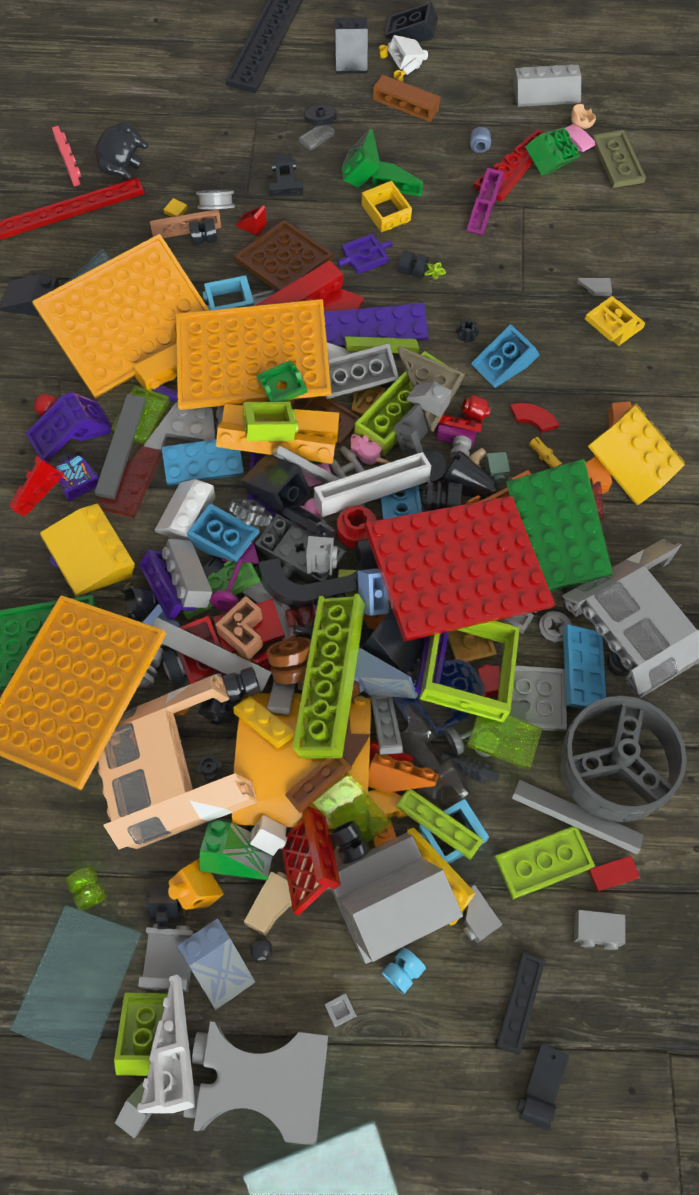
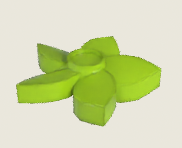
M441 262L434 265L428 264L429 270L425 272V276L432 275L434 280H437L438 275L446 274V271L441 268Z

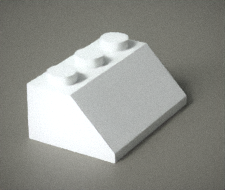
M196 479L181 482L156 526L155 532L177 540H189L187 532L215 499L213 485Z

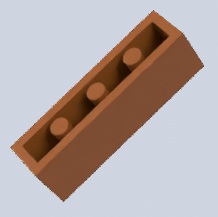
M383 74L374 85L373 100L431 122L439 110L440 96Z

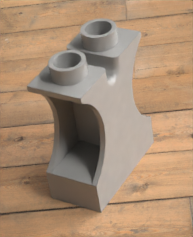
M210 1021L208 1033L197 1032L192 1063L202 1064L205 1068L215 1069L217 1079L212 1084L201 1083L200 1086L194 1085L196 1107L184 1110V1117L194 1118L193 1130L202 1131L216 1117L227 1111L239 1108L252 1109L268 1117L277 1126L285 1142L316 1146L328 1036L298 1032L288 1044L278 1050L264 1054H253L234 1047L223 1034L220 1025Z

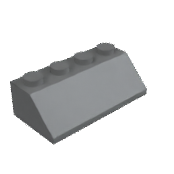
M579 65L515 68L513 89L517 107L581 103V72Z
M390 343L329 359L331 395L326 396V398L330 399L396 381L399 376Z

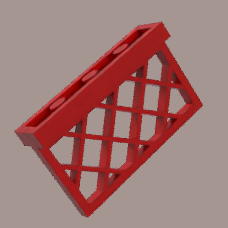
M310 806L302 811L303 819L286 835L287 841L282 848L293 913L300 915L328 887L335 890L341 885L325 813ZM301 839H302L303 841H302L300 850H299V852H297L298 847H299V844H300V841H301ZM293 840V843H292V846H291V849H290L289 843ZM298 855V856H297V859H296V862H295V865H294V867H293V862H294L295 856ZM304 857H306L303 869L301 870ZM312 863H313L312 872H309V871H310V868H311V865H312ZM301 873L298 884H296L298 875ZM310 875L307 887L304 888L307 877ZM315 883H319V885L314 889ZM305 891L303 899L300 902L302 892Z

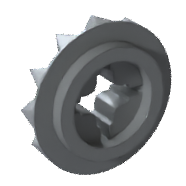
M548 612L542 616L539 622L540 634L546 640L553 641V643L563 642V627L567 624L572 625L571 621L561 612ZM552 624H554L555 626H561L559 627L558 632H556L555 629H550L552 627Z

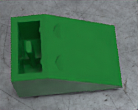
M564 127L540 134L525 146L542 176L550 174L580 157L577 146L573 144L570 133Z

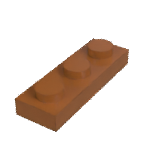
M343 757L327 758L290 789L285 796L297 811L301 813L350 771L352 767Z

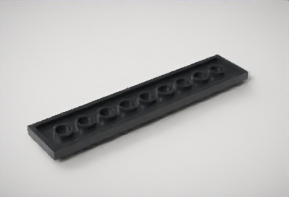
M303 0L267 1L226 79V86L257 93Z

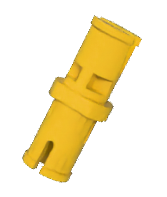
M535 437L529 443V446L539 455V459L541 461L544 460L550 468L563 464L553 455V450L545 446L539 437Z

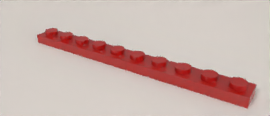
M135 178L1 220L0 240L144 195V189L139 179Z

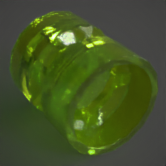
M92 866L72 873L65 880L70 892L75 893L73 899L79 911L93 907L106 898L102 885L96 883L98 877Z

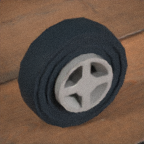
M173 649L163 652L164 661L162 662L169 680L173 681L175 687L184 685L186 683L184 677L186 673L179 655L176 656Z

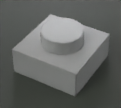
M346 993L324 1004L335 1028L356 1017Z

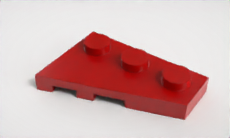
M443 414L437 426L441 423L450 427H459L476 432H481L482 422L445 414Z
M38 455L34 460L36 464L33 470H29L26 474L28 479L23 486L19 487L9 505L14 512L24 517L32 511L65 475L60 469Z

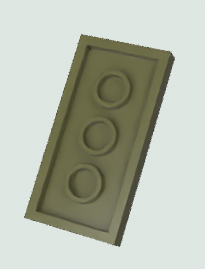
M624 130L593 135L594 147L613 188L645 182L646 176Z

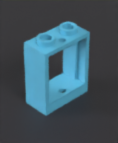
M246 276L204 284L205 291L202 294L204 303L208 302L206 306L209 310L254 306ZM238 291L242 292L243 302L215 307L212 296Z
M465 799L444 810L449 816L458 813L466 827L484 839L482 844L487 842L489 836ZM419 825L418 832L448 864L464 856L457 850L444 856L430 831Z

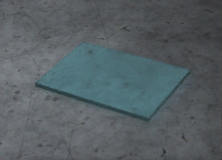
M65 905L10 1031L91 1061L142 933Z
M374 1120L319 1142L316 1146H309L243 1174L248 1195H398L397 1186L394 1184Z

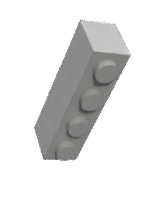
M168 539L166 547L162 550V557L167 563V570L170 572L172 583L177 589V597L181 600L183 607L207 608L212 590L192 541Z

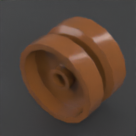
M293 637L284 639L267 649V658L269 664L272 665L273 681L279 684H294L304 681L311 645L309 638Z

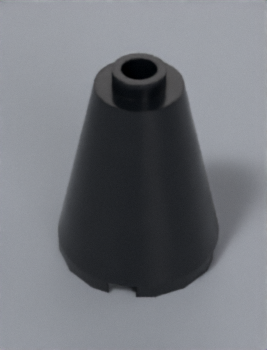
M459 450L458 455L460 456L454 457L445 473L444 478L446 481L442 479L441 484L447 487L449 482L462 484V492L475 496L479 495L482 498L491 496L496 489V486H494L495 481L464 452Z

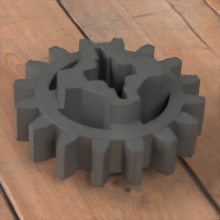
M245 498L243 500L234 499L229 506V511L233 512L236 518L247 525L268 526L273 517L271 513L265 510L264 506L254 500H247Z

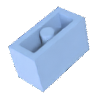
M379 569L358 571V592L363 602H365L364 614L373 616L389 613V598Z

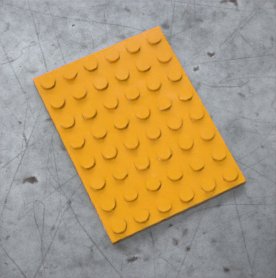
M160 234L32 301L39 315L94 399L135 377L134 365L177 343L176 314L210 311Z
M323 299L176 314L179 410L224 406V404L236 405L243 404V402H267L268 399L256 380V375L291 360L292 364H296L297 370L300 371L302 380L307 387V393L294 399L331 395ZM283 381L278 382L276 387L283 390L287 387V383Z
M61 595L0 697V756L82 790L167 633L162 629Z

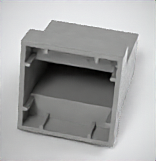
M408 833L370 850L366 855L353 862L342 863L337 866L341 885L335 890L332 888L331 890L360 958L365 964L373 962L463 917L444 871L421 857L413 836Z

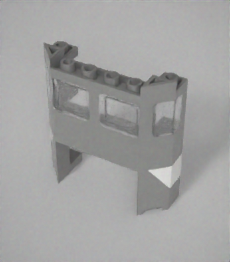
M665 539L656 542L612 567L614 575L585 582L562 595L567 610L572 612L575 617L583 613L587 619H590L598 634L604 637L608 642L609 648L618 655L623 666L630 671L626 677V683L629 690L638 699L699 663V630L693 626L648 570L659 563L662 567L669 564L682 545L680 543L676 545L666 543Z

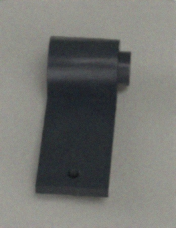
M544 1044L540 1045L524 1098L520 1097L517 1103L516 1112L519 1113V1119L545 1130L550 1129L556 1109L554 1103L567 1065L568 1054Z

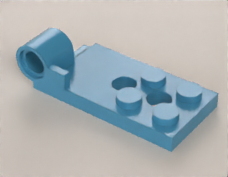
M419 485L380 498L383 519L422 512ZM396 493H403L404 496H403V497H398V496H396L395 494H396ZM404 508L407 511L399 512L397 509Z

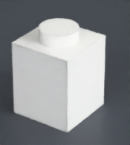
M263 815L252 829L250 844L274 856L277 850L282 849L286 844V826Z

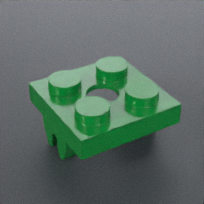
M291 360L256 375V380L269 402H287L307 393V387L302 380L301 373L297 370L296 364H292ZM278 382H286L287 387L283 390L276 387Z

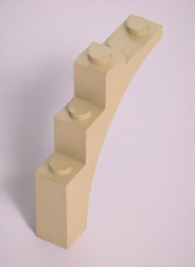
M336 846L334 850L337 866L343 863L338 854L339 846ZM304 858L301 870L303 869L306 858ZM312 863V865H311V868H310V871H309V872H312L313 863ZM281 872L277 874L270 873L268 880H266L244 920L246 926L266 936L275 921L292 906L287 875ZM301 873L298 875L296 884H298ZM310 875L307 877L304 888L307 887ZM315 883L314 889L319 885V883ZM305 891L302 892L300 900L303 898Z

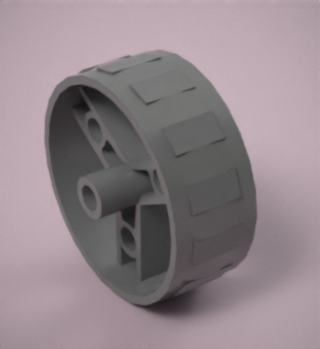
M606 697L586 707L572 721L561 742L559 772L568 793L584 810L607 821H636L653 814L661 808L679 788L686 769L685 744L673 721L662 710L651 703L635 697ZM598 716H617L610 748L576 756L572 755L573 735L578 726ZM641 725L645 726L656 736L665 751L669 767L668 782L639 756L641 750L638 740ZM624 726L629 727L631 731H627ZM607 758L604 764L602 765V759ZM586 763L591 764L594 769H589ZM630 765L640 774L639 776L628 769ZM605 776L613 779L620 777L648 804L641 806L618 805L594 793L584 781ZM643 779H646L650 783V786L646 785L643 782Z

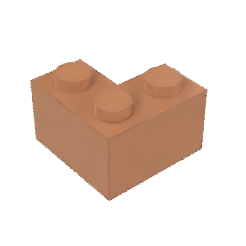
M245 596L215 624L218 635L247 661L263 647L261 637L253 630L263 619L261 609Z

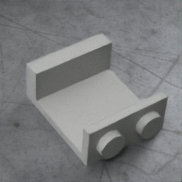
M153 924V928L146 927L148 942L143 977H139L138 987L141 989L169 991L170 976L178 975L181 977L183 992H189L191 969L178 950L177 945L195 934L194 931L190 930L188 926H176V929H157L158 924Z

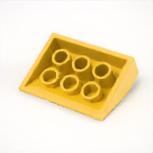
M99 504L78 509L40 532L43 541L76 597L132 578L135 564Z

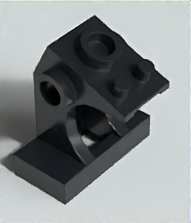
M274 155L275 161H272V172L276 173L277 183H269L270 197L303 195V181L294 182L293 170H296V161L292 160V155Z

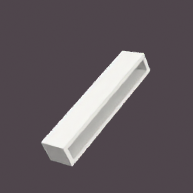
M421 452L314 487V503L321 516L324 517L345 510L348 507L357 506L428 482L430 480L431 465L424 453Z

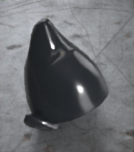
M130 581L121 591V593H125L126 607L129 615L127 618L140 622L139 618L152 612L159 602L153 591L143 587L132 586L133 583Z

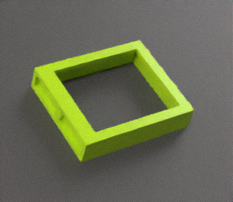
M492 621L457 629L504 643L497 700L433 683L440 634L431 635L420 699L504 722L511 711L520 628Z

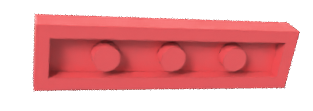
M59 126L52 127L55 141L73 186L80 185L79 177H81L78 166L75 167L74 155H70L72 152L69 143L65 144L67 142L65 133L60 131Z

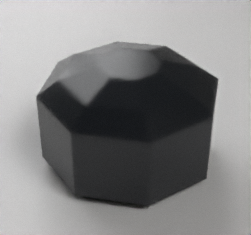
M266 938L255 939L250 945L251 957L257 962L267 961L273 954L271 942Z

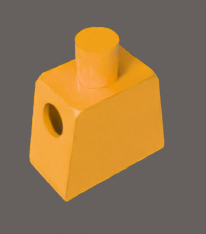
M200 858L181 869L169 880L168 894L170 898L178 899L185 910L210 907L224 894L211 873L199 871Z

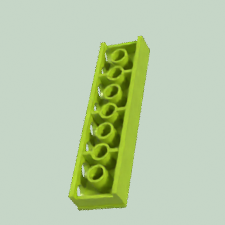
M355 594L354 597L327 599L319 596L293 742V749L300 759L343 757L365 610V602H363L359 594Z

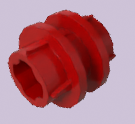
M351 506L343 510L337 519V535L341 543L351 549H355L358 541L368 540L364 525L367 522L377 521L375 515L363 506Z

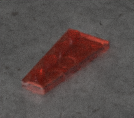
M142 446L124 469L115 499L103 497L98 503L103 511L135 519L160 460L161 451Z

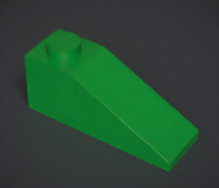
M380 161L381 167L373 174L372 188L392 181L400 193L422 197V180L395 164Z

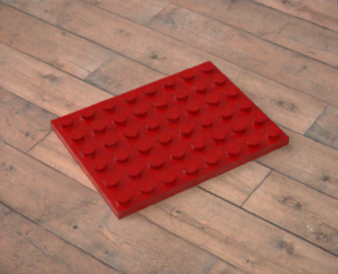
M512 496L367 522L364 525L404 641L550 609L555 606Z

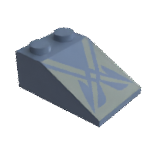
M359 648L354 680L360 684V693L365 692L372 696L416 699L418 694L415 692L410 676Z
M218 918L177 945L178 950L215 1011L256 983Z

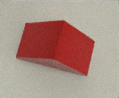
M262 205L244 213L235 225L258 237L267 226L265 206Z

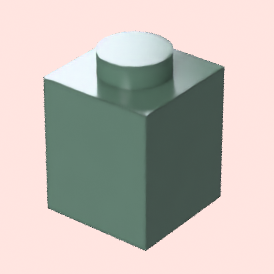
M506 452L489 453L486 456V474L496 484L508 481L510 469Z

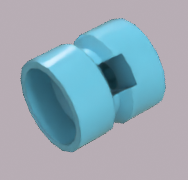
M403 947L395 956L396 962H390L382 971V974L398 991L405 994L413 984L412 979H418L426 967L410 950Z

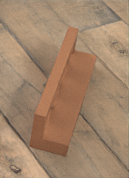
M219 209L150 221L152 235L154 237L160 234L162 238L190 234L189 222L199 221L202 223L203 219L213 218L215 229L221 228Z

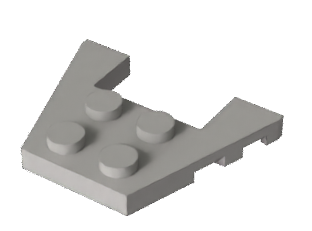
M176 402L145 443V450L162 453V447H164L167 437L194 442L215 440L213 409L179 410L178 402Z

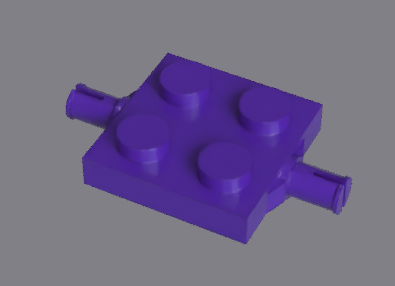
M373 234L341 245V250L345 257L337 260V264L339 267L350 264L357 275L388 263V256L384 249L393 247L392 241L388 240L381 243L376 240Z

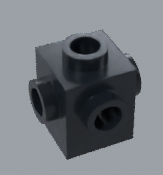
M210 698L201 702L198 714L208 718L210 723L221 725L223 722H231L234 715L233 707L236 705V701L231 702L229 698L227 701L220 702L215 698Z

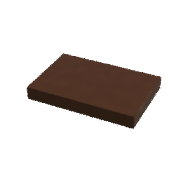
M326 396L310 397L299 409L339 413L338 439L336 443L339 447L355 430V423L361 418L334 400L327 399Z

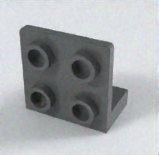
M418 403L394 427L402 455L406 457L423 452L420 440L428 432L421 405Z

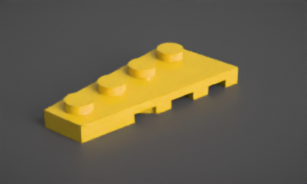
M415 828L409 829L407 833L413 836L421 857L444 871L461 913H463L475 892ZM458 919L449 923L450 926L457 923Z

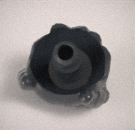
M120 122L118 125L107 128L101 134L96 144L95 153L98 167L102 172L109 175L121 176L131 180L132 174L128 171L129 165L137 170L143 162L142 158L134 154L137 148L146 149L149 145L130 123Z

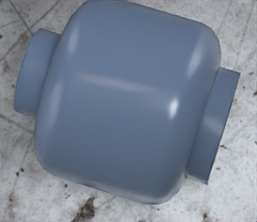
M477 127L472 130L470 134L471 149L476 153H484L489 150L491 146L490 131L485 127Z

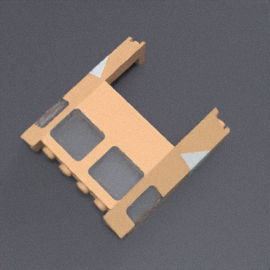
M215 674L124 711L98 759V773L103 781L102 792L107 800V815L111 822L104 824V827L118 849L124 847L139 849L258 803L252 781L236 773L194 790L192 788L174 713L210 698H215L220 702L229 700L224 679Z

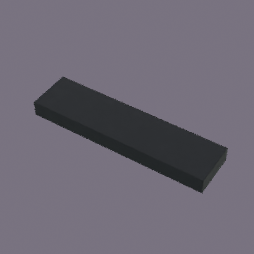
M522 952L496 1047L520 1055L542 975L544 959Z

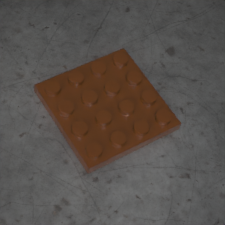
M283 220L234 255L235 262L278 292L332 260L333 253L286 220Z

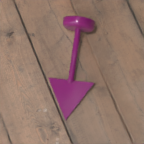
M254 542L249 545L237 561L226 591L216 590L212 593L210 603L217 609L229 612L239 603L238 598L231 593L242 563H259Z

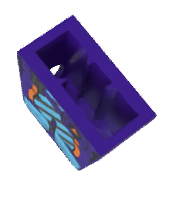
M66 453L59 457L61 464L56 467L65 474L59 481L68 502L97 487L99 481L97 473L81 456L71 458Z

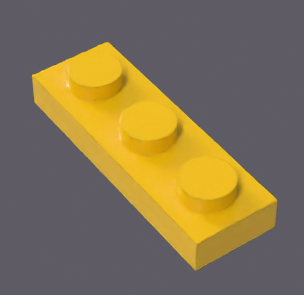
M248 697L233 707L235 715L277 748L294 738L293 729L253 698Z

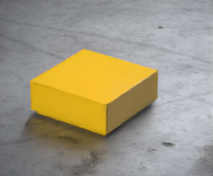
M173 198L164 208V214L171 217L182 216L188 210V206Z

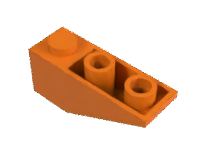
M375 754L369 769L368 787L383 792L431 787L436 785L439 774L429 768L413 766L408 761L400 762L394 760L386 754Z

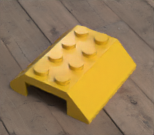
M637 403L623 413L624 415L613 426L599 435L588 447L632 501L639 505L661 489L685 465V461L680 455L678 456L676 450L670 447V443L666 441V438L654 426V423L646 418V414L644 411H641L642 409Z

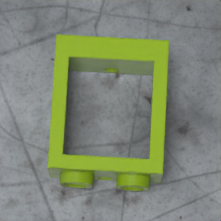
M243 402L242 419L247 441H294L295 433H298V421H295V410H292L290 402ZM255 420H286V422H255Z

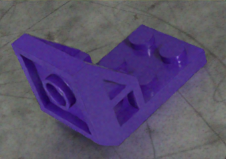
M71 392L62 395L25 434L37 455L48 462L71 438L85 441L110 434L114 428L97 401Z

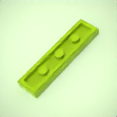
M345 336L344 340L346 351L359 352L390 343L392 353H398L399 346L417 354L419 353L416 339Z
M412 789L407 790L396 805V808L470 860L484 841V839Z

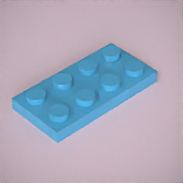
M217 439L162 447L167 486L194 479L204 481L244 475L240 450L216 447Z
M567 624L563 627L566 706L585 709L595 701L606 698L603 636L599 635L597 631Z

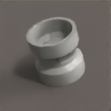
M456 436L453 439L452 445L454 448L451 449V459H454L455 456H460L458 455L459 450L469 457L470 453L468 450L471 449L472 444L470 438Z

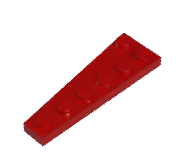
M537 129L515 147L510 155L507 154L503 161L493 166L495 170L504 171V179L496 200L502 202L534 161L525 146L545 132ZM485 174L474 182V189L480 191Z

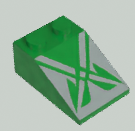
M371 128L351 147L341 167L343 180L358 189L381 167L374 133Z
M212 820L208 822L201 845L199 871L268 880L273 855L250 844L251 832L232 822Z

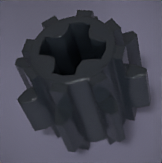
M464 319L460 321V326H457L456 333L459 334L458 339L467 343L475 341V336H478L479 329L475 321Z

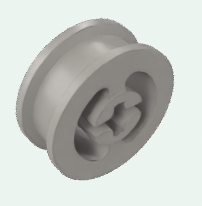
M234 190L197 191L196 195L199 196L200 205H197V209L234 208L235 204L232 203Z

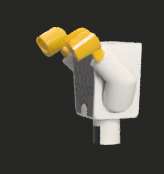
M394 35L388 46L380 45L379 54L382 59L388 57L389 51L399 69H403L402 71L397 70L394 72V79L403 82L405 74L408 75L413 70L418 69L422 61L428 57V51L422 50L416 40Z

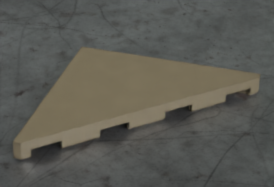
M399 346L398 353L413 389L417 384L436 382L452 390L451 402L464 379L465 373ZM422 409L430 430L434 432L443 414L439 418Z

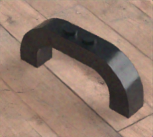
M369 540L358 541L355 546L358 569L348 576L306 585L295 584L284 575L279 558L259 562L257 570L263 587L277 601L293 607L312 605L317 607L319 596L327 599L352 597L355 594H359L358 571L378 569Z

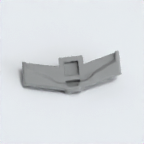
M261 581L242 591L244 595L256 603L273 599L285 634V638H282L283 640L293 635L300 636L293 634V631H295L293 630L294 625H299L289 606L274 599L265 590Z

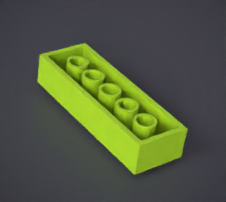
M424 351L421 354L422 356H425L429 359H432L436 362L445 365L444 363H442L426 351ZM406 371L355 423L354 434L359 435L361 438L365 435L369 438V442H376L382 448L380 451L382 456H385L398 442L394 430L395 425L415 406V404L407 401V397L413 390Z

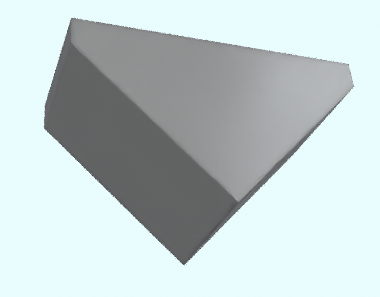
M143 1082L126 1100L115 1122L133 1138H136L152 1114L139 1113L137 1111L138 1103H141L144 1092Z

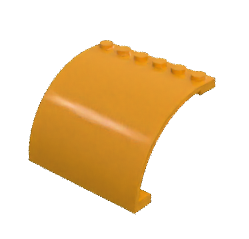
M259 693L252 696L245 694L242 701L251 697L268 710L271 693ZM294 693L289 715L272 713L294 730V736L302 696L299 693ZM357 696L351 699L350 703L351 734H370L371 698ZM239 718L234 773L252 781L258 803L234 811L232 813V823L255 826L260 818L265 815L286 827H295L303 819V814L297 811L285 794L327 758L300 759L293 749L294 738L277 748ZM370 737L352 765V769L309 805L325 813L328 829H335L346 822L356 820L360 830L366 831Z

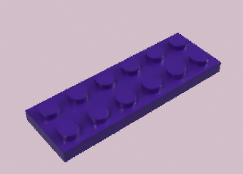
M424 303L324 312L327 342L345 348V336L416 339L417 341L428 340L429 337Z

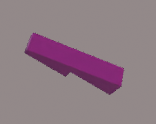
M487 168L478 198H476L467 232L483 236L504 179V171Z

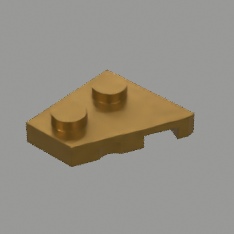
M375 386L353 392L352 412L361 417L387 389Z

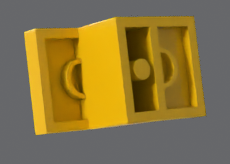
M613 296L594 308L585 317L586 321L618 346L644 328L645 325L644 321Z

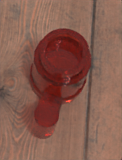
M306 606L299 609H287L285 615L288 627L293 628L296 625V621L299 626H309L315 616L314 608Z

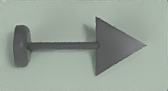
M511 702V711L505 721L501 722L509 737L512 736L531 703ZM490 720L461 735L458 734L455 728L449 726L444 728V735L452 752L458 756L464 752L463 739L499 721Z

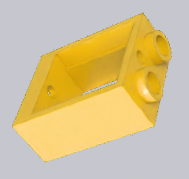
M392 181L362 192V207L381 233L411 221L412 208ZM391 199L399 211L382 217L375 205Z

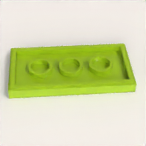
M574 826L495 855L494 857L512 900L596 867L579 829Z

